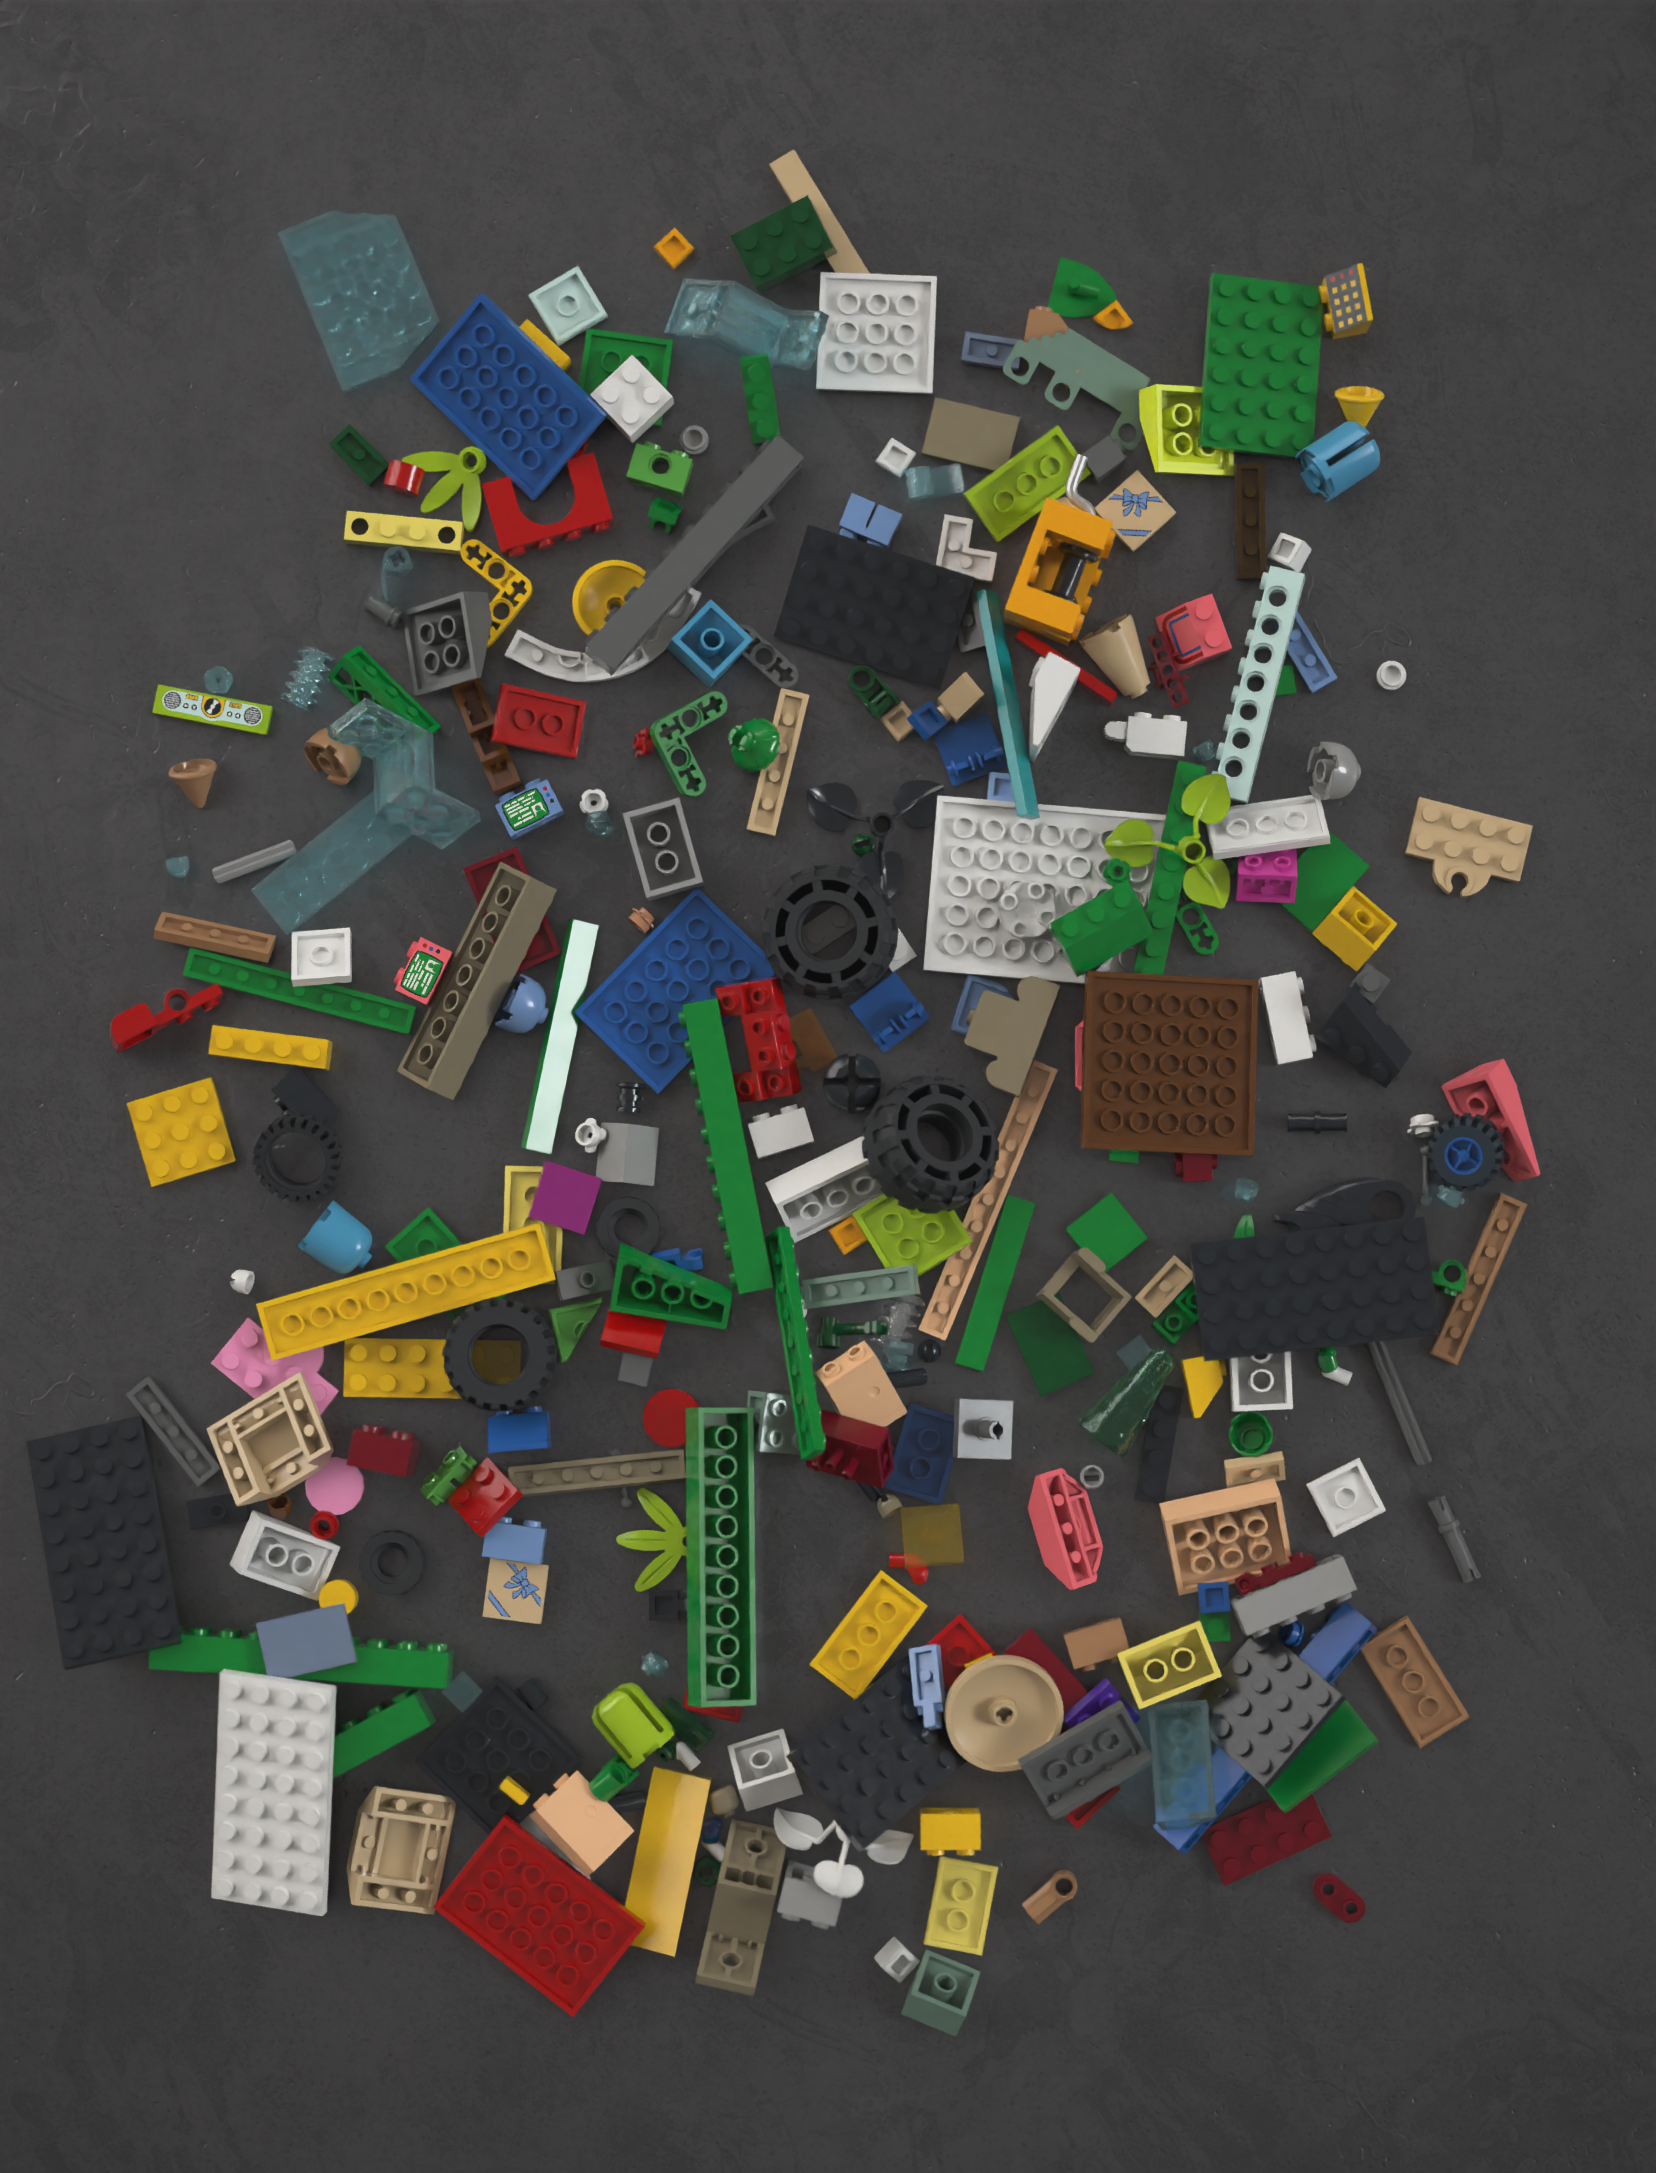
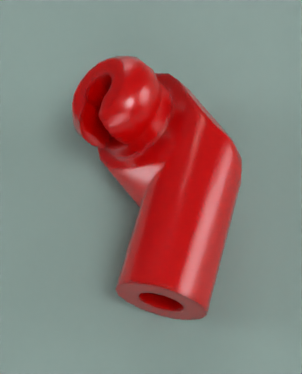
M890 1553L889 1568H905L911 1575L912 1582L917 1585L924 1584L927 1581L928 1568L917 1555Z

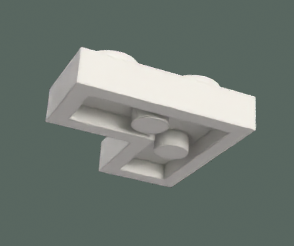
M945 514L936 565L974 576L977 581L992 583L997 552L969 548L973 519Z

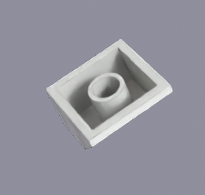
M784 1728L727 1746L737 1787L746 1812L803 1794L798 1773L786 1758L791 1751Z

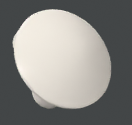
M1017 882L1008 887L1000 898L998 905L1000 922L1006 931L1017 938L1034 939L1040 937L1049 930L1048 925L1056 920L1057 908L1052 893L1040 882Z

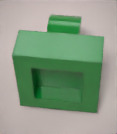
M656 497L650 505L647 515L652 518L649 524L650 528L654 529L657 521H662L666 525L664 533L668 534L680 519L684 506Z

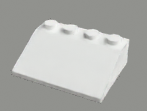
M1051 652L1048 653L1046 659L1040 656L1032 671L1029 686L1033 687L1030 695L1028 753L1029 761L1031 762L1035 761L1071 695L1081 668Z

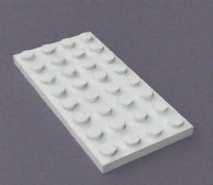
M228 1669L220 1672L211 1898L323 1916L327 1912L336 1686Z

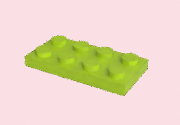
M1056 425L963 495L994 540L999 542L1040 512L1046 497L1056 500L1066 492V482L1078 453L1061 428ZM1086 465L1080 481L1091 474Z

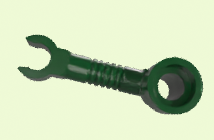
M822 1317L816 1347L840 1349V1338L842 1335H888L889 1323L869 1321L866 1323L839 1324L838 1318Z

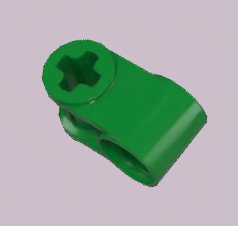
M617 1753L590 1781L591 1792L600 1801L607 1802L631 1783L640 1773L638 1770L634 1771Z

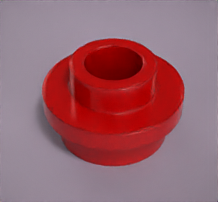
M323 1510L316 1512L312 1516L309 1527L316 1538L327 1540L334 1537L338 1532L339 1521L333 1513ZM320 1521L328 1522L330 1527H323Z

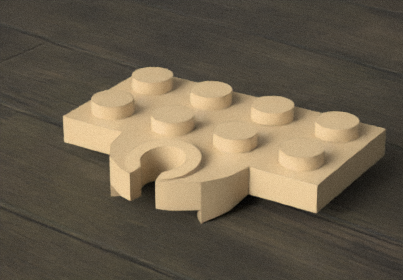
M1419 797L1404 855L1433 862L1432 876L1435 885L1437 884L1448 895L1453 889L1451 883L1452 876L1462 875L1466 879V887L1460 892V898H1466L1476 895L1482 890L1490 877L1517 884L1520 882L1533 826Z

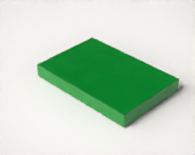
M1330 831V844L1310 846L1297 860L1298 877L1295 903H1278L1310 932L1317 927L1370 867Z

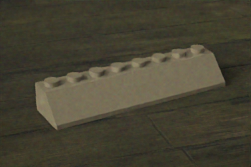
M502 862L499 863L397 1072L428 1090L454 1100L496 1013L501 1007V1002L509 986L513 983L514 976L522 960L525 958L535 934L540 928V923L548 907L552 904L557 889ZM487 910L488 914L483 918L482 915ZM491 936L497 938V941H496L495 944H494V942H493Z

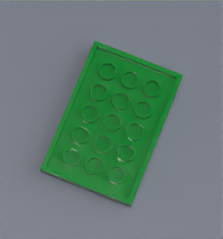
M1218 273L1210 275L1198 448L1295 459L1297 452L1314 442L1323 303H1321L1319 286Z

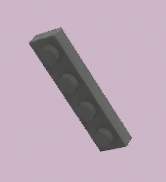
M151 1376L145 1378L125 1394L197 1487L201 1486L222 1469L221 1465Z

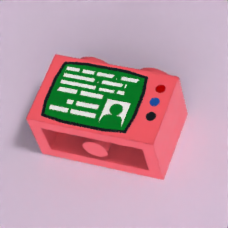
M420 937L418 943L413 941L406 956L410 960L405 969L402 967L399 969L394 979V983L397 984L395 990L429 1007L454 953Z

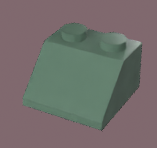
M926 1949L908 1991L901 2014L956 2037L966 2018L981 1972Z

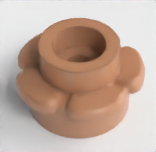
M643 907L640 910L632 909L633 913L628 917V920L636 929L643 934L650 928L654 929L652 924L654 917Z

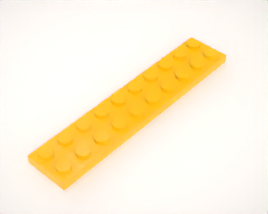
M537 1223L256 1304L271 1360L275 1361L554 1281L556 1276L541 1223Z

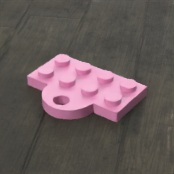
M250 1317L245 1320L211 1362L212 1365L254 1399L295 1374L302 1372L320 1416L340 1392V1390L318 1373L324 1360L323 1347L272 1361L263 1328Z

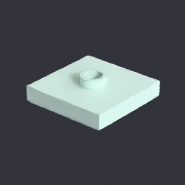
M579 266L528 295L558 346L608 317Z

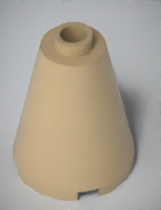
M1131 614L1120 616L1100 626V629L1094 633L1095 635L1090 632L1079 640L1081 647L1124 696L1130 695L1133 699L1148 691L1146 686L1150 683Z

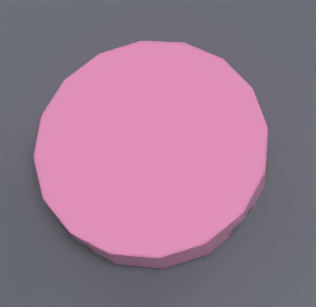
M339 1456L330 1457L323 1470L306 1479V1496L311 1505L318 1511L325 1510L334 1515L345 1514L354 1509L362 1499L365 1489L364 1477L358 1467L346 1465L348 1459Z

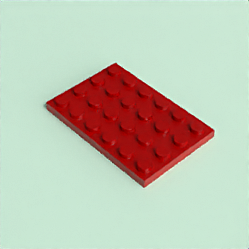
M506 1814L433 1906L446 1919L572 2017L575 2016L646 1925L639 1917Z

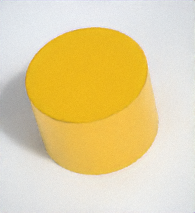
M336 1579L328 1582L319 1593L321 1608L345 1603L346 1612L349 1614L358 1603L356 1587L345 1579Z

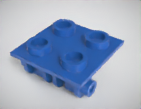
M988 713L945 727L934 734L952 787L1007 767L1004 752L998 743Z
M896 972L849 1006L883 1053L887 1052L930 1019L923 1005L917 1001Z

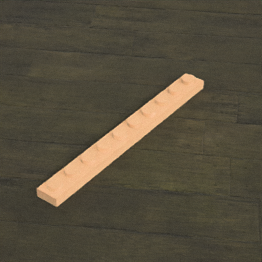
M1034 1060L1020 1098H1014L997 1141L1000 1142L999 1159L994 1167L996 1171L985 1187L973 1197L962 1223L974 1242L947 1259L918 1330L946 1341L1058 1071L1057 1069Z

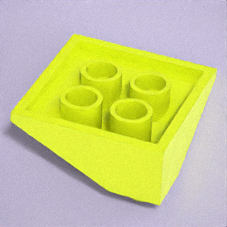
M1155 384L1139 390L1140 422L1155 473L1234 476V452L1198 448L1202 387Z

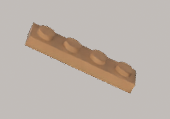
M167 912L161 913L154 929V939L266 963L269 962L276 941L275 935Z

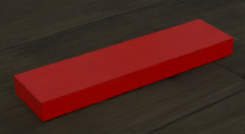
M1021 628L1015 636L1016 643L1038 658L1041 656L1046 659L1048 653L1051 652L1079 667L1024 628ZM1081 668L1076 684L1108 706H1111L1118 695L1117 692Z

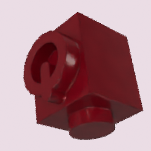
M1174 1153L1175 1178L1181 1177V1183L1213 1181L1212 1169H1217V1155Z

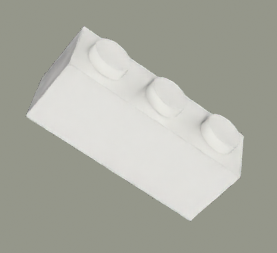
M1295 971L1260 978L1258 983L1276 1066L1313 1058L1312 1052L1316 1051L1314 1035H1309L1306 1023L1311 1021L1308 1006H1302L1300 995L1305 994L1302 978L1296 977Z

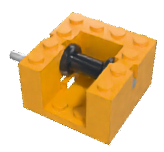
M1079 454L1076 455L1065 488L1068 500L1077 508L1046 497L1005 606L1003 618L1004 623L1020 629L1024 628L1028 632L1069 646L1071 640L1077 641L1085 617L1081 612L1087 614L1092 601V597L1087 595L1091 585L1095 587L1098 585L1103 570L1098 569L1101 558L1107 560L1116 535V531L1111 530L1114 522L1096 516L1095 509L1090 501L1078 494L1077 486L1088 460L1087 457Z

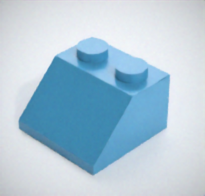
M710 599L671 639L667 649L710 688L730 668L753 639Z

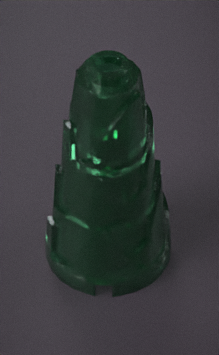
M1162 1346L1158 1350L1153 1348L1139 1364H1136L1096 1403L1089 1407L1076 1423L1083 1429H1087L1091 1436L1109 1450L1124 1458L1151 1412L1158 1394L1165 1385L1164 1382L1174 1368L1175 1364L1172 1360L1175 1356Z

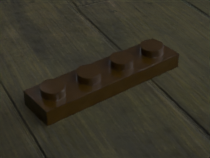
M1235 463L1236 580H1261L1263 572H1266L1264 463Z

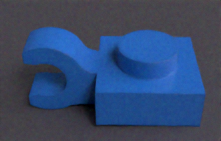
M680 1248L651 1252V1256L685 1270L704 1268L702 1248L691 1249L681 1255Z

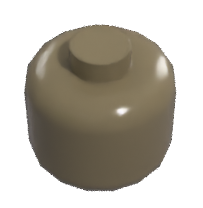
M733 1785L720 1787L708 1794L707 1799L715 1815L731 1816L735 1814L734 1809L740 1805L739 1797Z

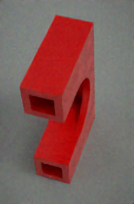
M594 452L571 458L566 462L575 491V500L569 514L554 524H537L523 515L519 508L510 476L482 484L503 556L509 555V558L524 555L526 549L537 547V550L552 547L554 545L553 542L565 539V542L580 539L582 537L581 534L593 531V534H598L610 529L609 526L614 524V520Z

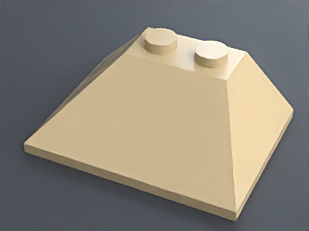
M302 1372L295 1374L206 1428L235 1504L239 1507L283 1494L323 1470L334 1451Z
M374 1786L357 1811L346 1866L351 1904L435 1914L433 1906L438 1899L456 1809V1803L449 1796Z

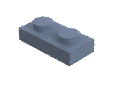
M965 332L961 363L1003 369L1018 339ZM1020 357L1012 361L1011 370L1018 371Z

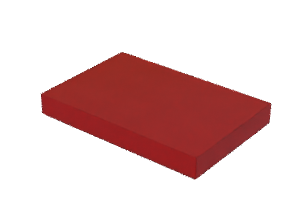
M501 684L490 742L569 759H577L587 702Z

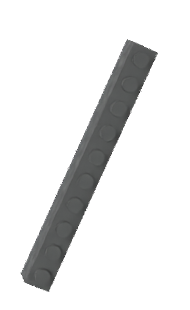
M779 435L772 442L767 439L757 451L760 455L753 462L748 460L738 472L741 476L734 483L729 481L719 493L722 497L715 504L710 502L700 514L703 518L696 525L691 523L681 535L683 540L677 546L672 544L662 556L664 558L663 562L658 567L655 565L650 567L643 576L645 580L639 588L636 586L632 587L625 595L624 600L626 602L620 609L613 608L606 616L604 621L607 623L600 631L597 628L594 629L586 638L585 654L611 676L802 467L804 457Z

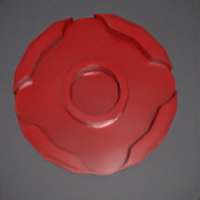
M670 1388L659 1391L649 1399L644 1408L643 1424L645 1431L653 1441L662 1446L677 1447L685 1445V1408H699L698 1403L690 1394L682 1390Z

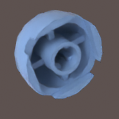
M518 973L513 980L517 984L514 989L508 988L501 1002V1007L496 1013V1018L501 1020L495 1022V1025L513 1033H525L533 1029L537 1023L542 1024L546 1019L549 1009L545 1007L546 995L541 985L532 978Z

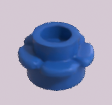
M1295 1621L1282 1626L1279 1630V1641L1284 1643L1288 1649L1301 1645L1305 1639L1303 1624Z

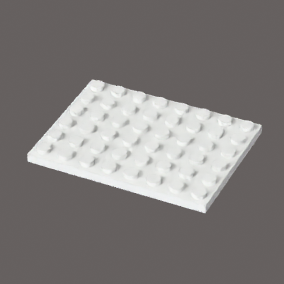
M938 795L923 971L1014 979L1034 976L1050 982L1085 984V975L1076 977L1069 963L1058 954L1060 947L1050 930L1034 939L1017 938L1006 931L998 915L1000 898L1008 887L1017 882H1040L1052 893L1057 908L1056 919L1113 888L1107 883L1106 878L1102 874L1103 867L1108 865L1109 860L1113 859L1105 850L1104 842L1119 824L1128 819L1144 820L1153 829L1154 836L1152 841H1161L1166 815L1038 804L1040 818L1029 820L1017 816L1015 802ZM1152 846L1154 857L1150 863L1141 867H1131L1129 874L1131 876L1129 883L1145 912L1159 850L1158 846ZM1115 870V875H1119L1120 871ZM1139 943L1105 961L1097 971L1133 973Z

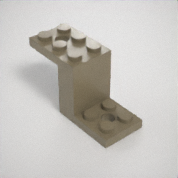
M732 1819L695 1983L754 1996L786 1851V1845L778 1838L774 1828ZM749 1848H758L762 1852L755 1853L750 1851ZM724 1961H733L737 1965L728 1966L724 1964Z

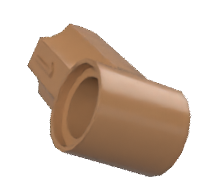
M1065 1869L1055 1872L1049 1881L1022 1903L1026 1912L1037 1924L1065 1901L1075 1896L1077 1892V1879L1075 1875ZM1061 1878L1069 1879L1072 1882V1888L1067 1892H1061L1056 1888V1882Z

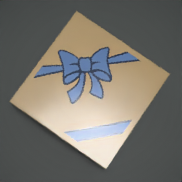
M1138 470L1094 508L1099 517L1114 522L1111 530L1116 531V535L1132 553L1176 515V511Z
M490 1558L482 1617L542 1624L549 1565Z

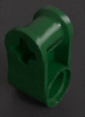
M864 665L856 666L849 673L848 686L876 720L879 721L882 718L881 715L891 705L900 702L896 694L869 667ZM865 673L869 678V684L865 687L856 686L853 682L854 675ZM885 697V699L879 705L876 706V704Z

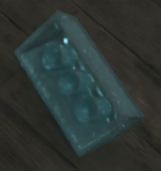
M1199 1700L1148 1706L1156 1823L1162 1831L1193 1828L1215 1819L1216 1805L1208 1701Z

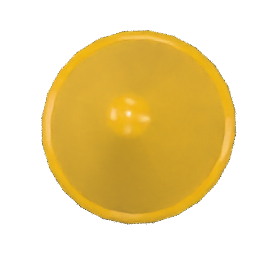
M1362 386L1343 387L1335 392V397L1338 399L1347 421H1355L1366 427L1379 403L1385 397L1384 393L1378 389Z

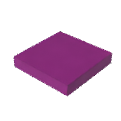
M545 1161L528 1217L585 1235L602 1179Z

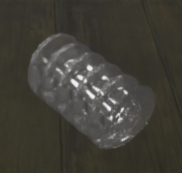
M915 1295L889 1298L894 1302V1305H885L884 1309L890 1315L880 1316L879 1318L883 1323H889L888 1335L880 1336V1338L871 1337L870 1341L897 1352V1349L906 1350L907 1345L901 1339H911L912 1336L906 1330V1327H916V1324L910 1317H920L921 1313L915 1306L925 1305V1302Z

